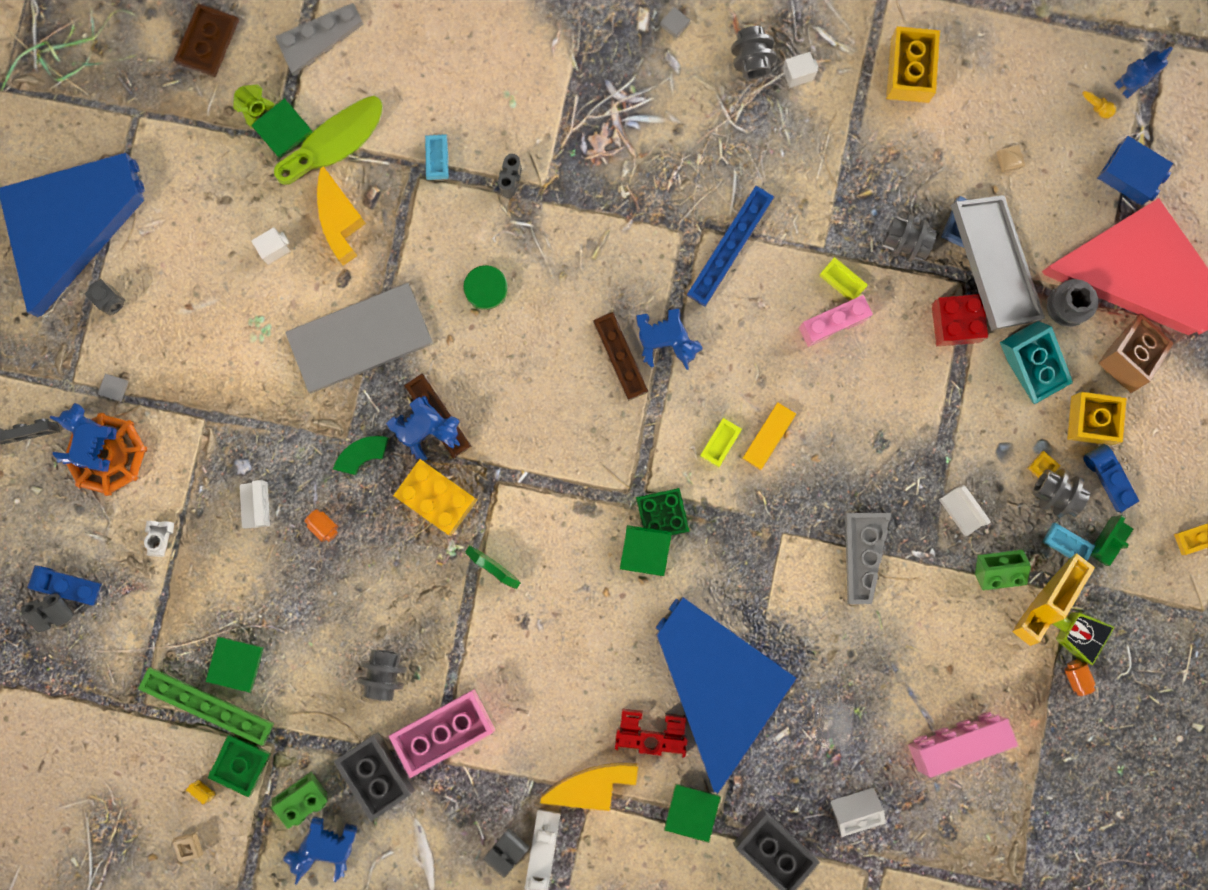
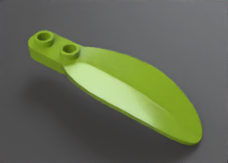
M376 96L366 97L322 123L306 138L300 149L276 164L274 175L277 181L284 185L292 184L312 169L335 164L358 150L368 140L379 123L383 108L382 101ZM303 160H307V161H308V162H307L306 164H304V165L300 164ZM286 172L290 173L288 177H284L283 174Z

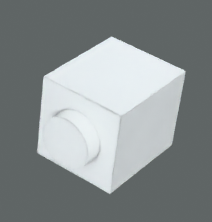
M810 52L785 59L782 69L789 88L814 80L818 71V64L816 59L812 58Z
M274 227L251 240L262 260L268 265L291 252L287 246L290 242L284 232L279 233Z

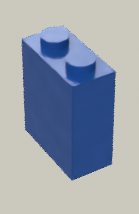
M1127 136L1117 145L1097 179L1142 206L1149 200L1153 201L1160 192L1158 187L1161 183H1165L1171 175L1169 170L1173 163L1130 136Z

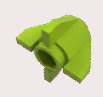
M258 84L241 86L235 91L233 96V108L237 112L243 113L247 124L251 128H253L251 124L257 120L256 116L261 115L264 109L270 110L275 106L272 101L261 97L263 89Z

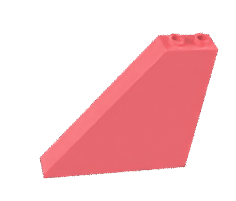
M1159 198L1042 271L1045 276L1062 283L1072 279L1083 280L1094 288L1098 298L1138 315L1142 314L1150 320L1186 335L1195 332L1200 335L1208 330V268Z

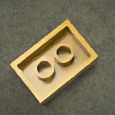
M896 27L890 39L886 99L930 103L936 94L940 30Z
M419 459L393 495L449 536L454 534L477 502L475 497L421 459Z

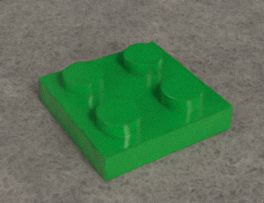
M229 734L207 778L249 798L252 796L272 753Z

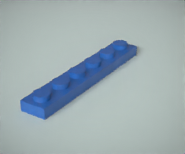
M758 186L754 187L687 293L689 298L706 307L774 199L773 195Z

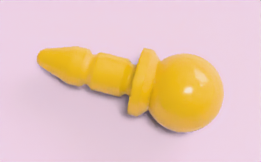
M1082 92L1084 98L1094 106L1093 110L1098 112L1100 117L1108 119L1114 116L1116 105L1113 102L1107 101L1104 97L1100 99L1096 95L1094 96L1092 92Z

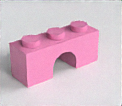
M864 295L804 321L799 329L807 346L810 347L828 339L831 335L845 328L850 329L867 321L873 313Z

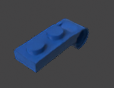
M1102 444L1083 456L1086 466L1091 471L1096 472L1116 512L1121 513L1139 502L1122 466L1108 445Z
M35 565L27 588L49 595L58 594L61 598L94 606L102 583Z

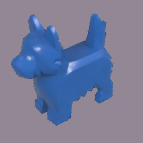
M1167 47L1162 51L1155 50L1143 60L1139 58L1136 62L1129 64L1126 73L1114 83L1118 90L1123 86L1126 87L1122 94L1127 99L1131 97L1142 86H1146L1149 81L1158 76L1167 66V57L1172 52L1173 47Z
M680 309L668 310V321H658V324H653V326L648 323L650 320L648 314L636 315L637 325L640 328L639 338L643 345L642 356H645L643 362L647 363L651 368L654 367V349L673 347L675 355L687 370H689L688 363L693 361L696 354L703 350L698 340L693 341L689 339L688 333L680 320Z
M422 396L409 404L414 414H411L406 422H404V416L401 414L397 418L395 416L386 422V425L396 434V437L403 445L410 447L412 455L415 454L417 460L427 461L428 458L423 452L420 442L430 434H433L451 448H454V444L459 446L460 443L456 439L458 435L456 428L460 421L453 416L446 419L442 418L427 402L428 399Z
M74 403L69 410L63 411L59 417L50 416L52 420L73 433L69 453H52L58 463H72L81 468L108 472L110 461L105 459L102 461L97 455L100 454V450H103L104 440H115L117 429L102 426L84 417L85 410L77 403Z
M313 817L310 823V830L300 844L297 851H288L283 857V861L290 866V872L296 876L295 885L299 883L302 876L311 868L315 860L335 864L334 882L338 881L340 877H344V871L347 870L346 861L352 851V843L355 839L357 825L346 823L343 835L339 837V834H334V831L329 832L328 829H323L324 818Z

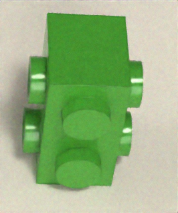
M1023 550L978 555L975 576L982 590L1023 586L1028 584L1031 564Z
M311 771L273 797L272 809L286 828L289 829L293 825L301 824L306 819V816L313 811H320L328 802L327 791Z

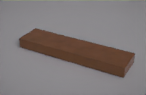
M614 312L593 320L627 400L630 401L648 393L649 391Z
M423 373L404 385L413 400L425 396L428 399L427 402L442 418L446 419L451 416ZM459 426L456 428L458 431L456 439L460 443L459 446L454 444V448H451L442 442L453 459L472 447Z

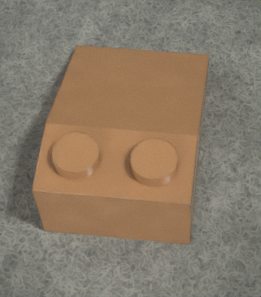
M1139 314L1106 350L1098 364L1130 393H1133L1151 382L1174 343L1144 315Z

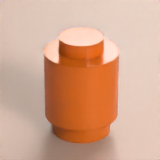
M318 509L311 512L304 521L307 524V528L321 542L326 540L330 542L338 534L336 531L338 525L323 511L320 512Z
M1081 660L1069 662L1067 664L1068 667L1064 671L1072 690L1078 696L1093 693L1096 683L1088 664L1081 662Z

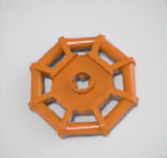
M98 413L95 418L91 419L92 421L102 426L110 425L120 428L116 433L115 440L106 439L104 440L105 444L102 445L104 450L109 451L108 457L105 459L110 461L108 472L84 468L85 471L82 474L78 466L72 463L66 465L76 482V487L110 496L112 492L132 481L138 480V473L144 454L147 452V447L144 446L134 428V422L107 416L105 413ZM72 433V435H71V438H70V441H69V444H68L66 453H69V450H70V447H71V443H72L73 433ZM126 433L134 447H127L122 438ZM135 453L130 470L125 467L129 461L128 455ZM120 471L125 474L123 477L110 483V477ZM92 474L101 476L102 484L90 481V476Z

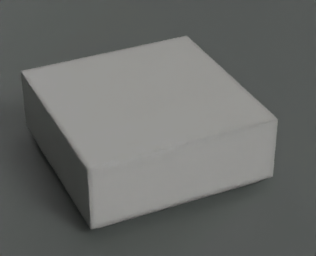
M673 7L660 22V26L677 39L690 24V19Z
M105 374L98 395L122 402L129 381Z

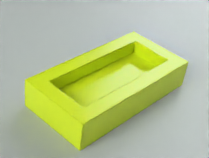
M835 257L819 275L849 301L859 297L868 286L867 283Z
M723 418L700 457L719 468L742 429Z

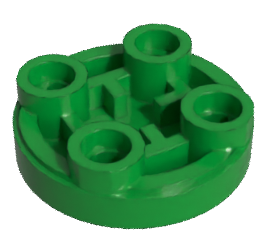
M482 265L472 269L467 274L463 289L467 300L474 308L490 310L505 302L508 284L504 274L499 269L489 265Z

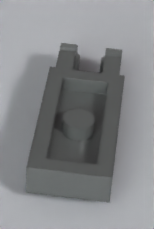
M38 419L31 425H13V429L10 430L0 428V444H10L60 432L59 425L49 421V419Z

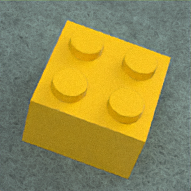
M1080 392L1071 396L1067 440L1110 446L1123 443L1127 398Z

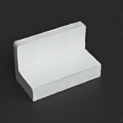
M257 480L252 481V483L240 484L242 528L269 527L268 483Z
M965 485L954 488L939 499L964 536H968L981 526L991 523Z
M874 788L831 801V807L837 818L841 837L886 823L884 809Z

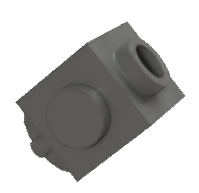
M102 279L92 283L84 294L99 310L108 315H114L119 312L126 301L112 285Z

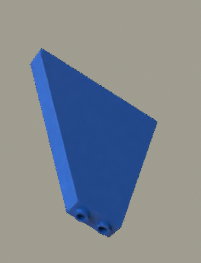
M127 153L0 187V202L27 313L41 317L144 201V185L137 172H140L139 165Z
M681 597L680 600L676 598L669 607L671 613L668 618L665 619L663 617L657 624L656 629L658 632L656 636L714 792L718 794L797 678L684 597Z

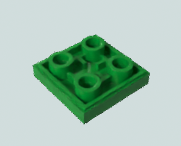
M285 98L251 124L253 129L279 159L313 133L312 129Z
M680 488L636 497L643 528L672 532V536L690 532Z
M627 525L620 570L665 576L672 532Z
M218 637L205 682L251 693L264 647Z
M675 783L664 831L709 843L721 796Z

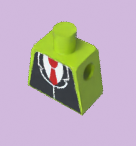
M1072 612L1068 618L1066 617L1052 624L1060 629L1056 640L1078 660L1089 665L1094 664L1114 630V627L1077 612Z

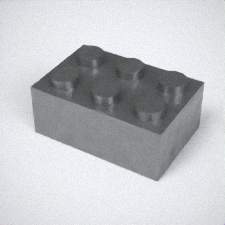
M379 732L333 761L370 821H373L415 791Z
M764 808L733 842L735 849L779 890H797L820 863L803 844Z

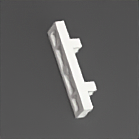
M538 808L525 890H548L561 812ZM533 877L544 878V880L535 881Z

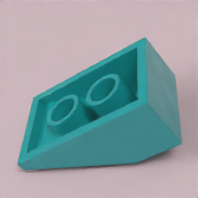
M1036 321L1000 342L1007 362L1033 404L1044 400L1073 383L1052 326Z

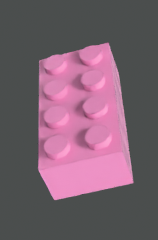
M475 689L392 733L389 735V738L409 778H412L492 734L495 728Z
M986 712L978 715V719L972 722L970 720L960 721L956 723L957 727L941 728L936 730L933 736L927 737V735H922L914 738V742L908 744L917 771L931 778L1017 747L1018 744L1009 720L998 714Z

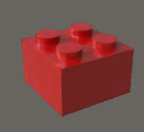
M980 294L939 297L931 304L936 347L981 343L988 338L986 314Z

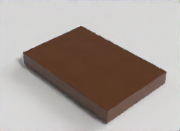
M198 3L173 61L178 65L216 78L239 23L238 17Z

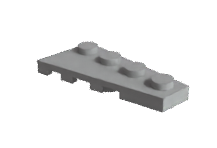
M353 2L279 34L275 38L293 77L300 73L299 70L306 65H311L315 62V58L323 52L327 53L339 40L343 41L364 24Z
M892 513L845 514L847 604H872L878 569L882 560L883 546L886 541L888 523Z

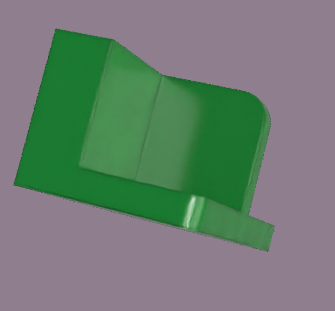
M1122 515L1110 517L1093 544L1095 547L1090 556L1105 566H1111L1120 550L1129 547L1126 541L1134 529L1124 523L1126 518Z

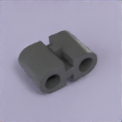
M508 154L504 158L502 170H500L498 185L501 195L505 198H512L516 194L518 182L521 179L522 167L520 158L516 154Z
M58 594L43 597L42 602L38 599L29 602L21 609V614L37 632L51 629V624L56 626L65 624L73 617L72 610Z
M508 828L488 851L483 860L505 878L530 846Z

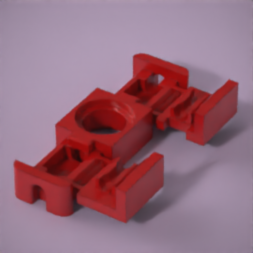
M622 708L621 725L616 730L615 749L617 751L618 747L638 749V752L641 754L662 756V752L682 754V758L686 756L685 715L665 713L667 729H664V737L663 732L641 730V727L638 725L639 719H642L643 711ZM627 715L639 716V718H636V717H627ZM668 720H677V721H680V722H672V721H668ZM648 737L657 739L658 743L655 748L650 749L645 746L644 742Z

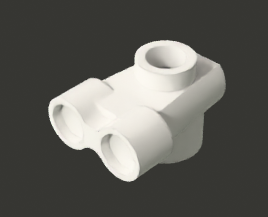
M146 521L145 532L148 535L144 539V545L147 548V556H165L169 535L173 534V522Z

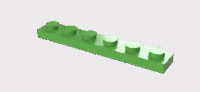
M152 667L147 669L138 690L261 746L265 745L274 725L273 722Z

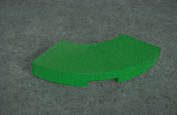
M370 436L353 442L339 455L333 470L356 476L359 468L366 462L374 459L383 460L389 438Z
M470 545L465 552L475 564L491 573L501 583L514 589L519 587L521 582L507 569Z

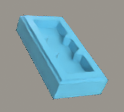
M447 134L425 135L427 180L449 179Z
M1052 523L1042 543L1068 558L1077 553L1086 561L1095 545L1057 523Z

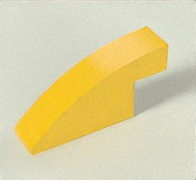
M323 166L320 168L317 184L319 219L330 248L344 266L357 257L345 238L366 223Z
M1074 554L1036 596L1012 632L1029 646L1039 643L1051 624L1066 618L1095 567L1079 554Z
M638 763L602 764L576 772L544 792L540 803L610 811L613 783L636 785Z

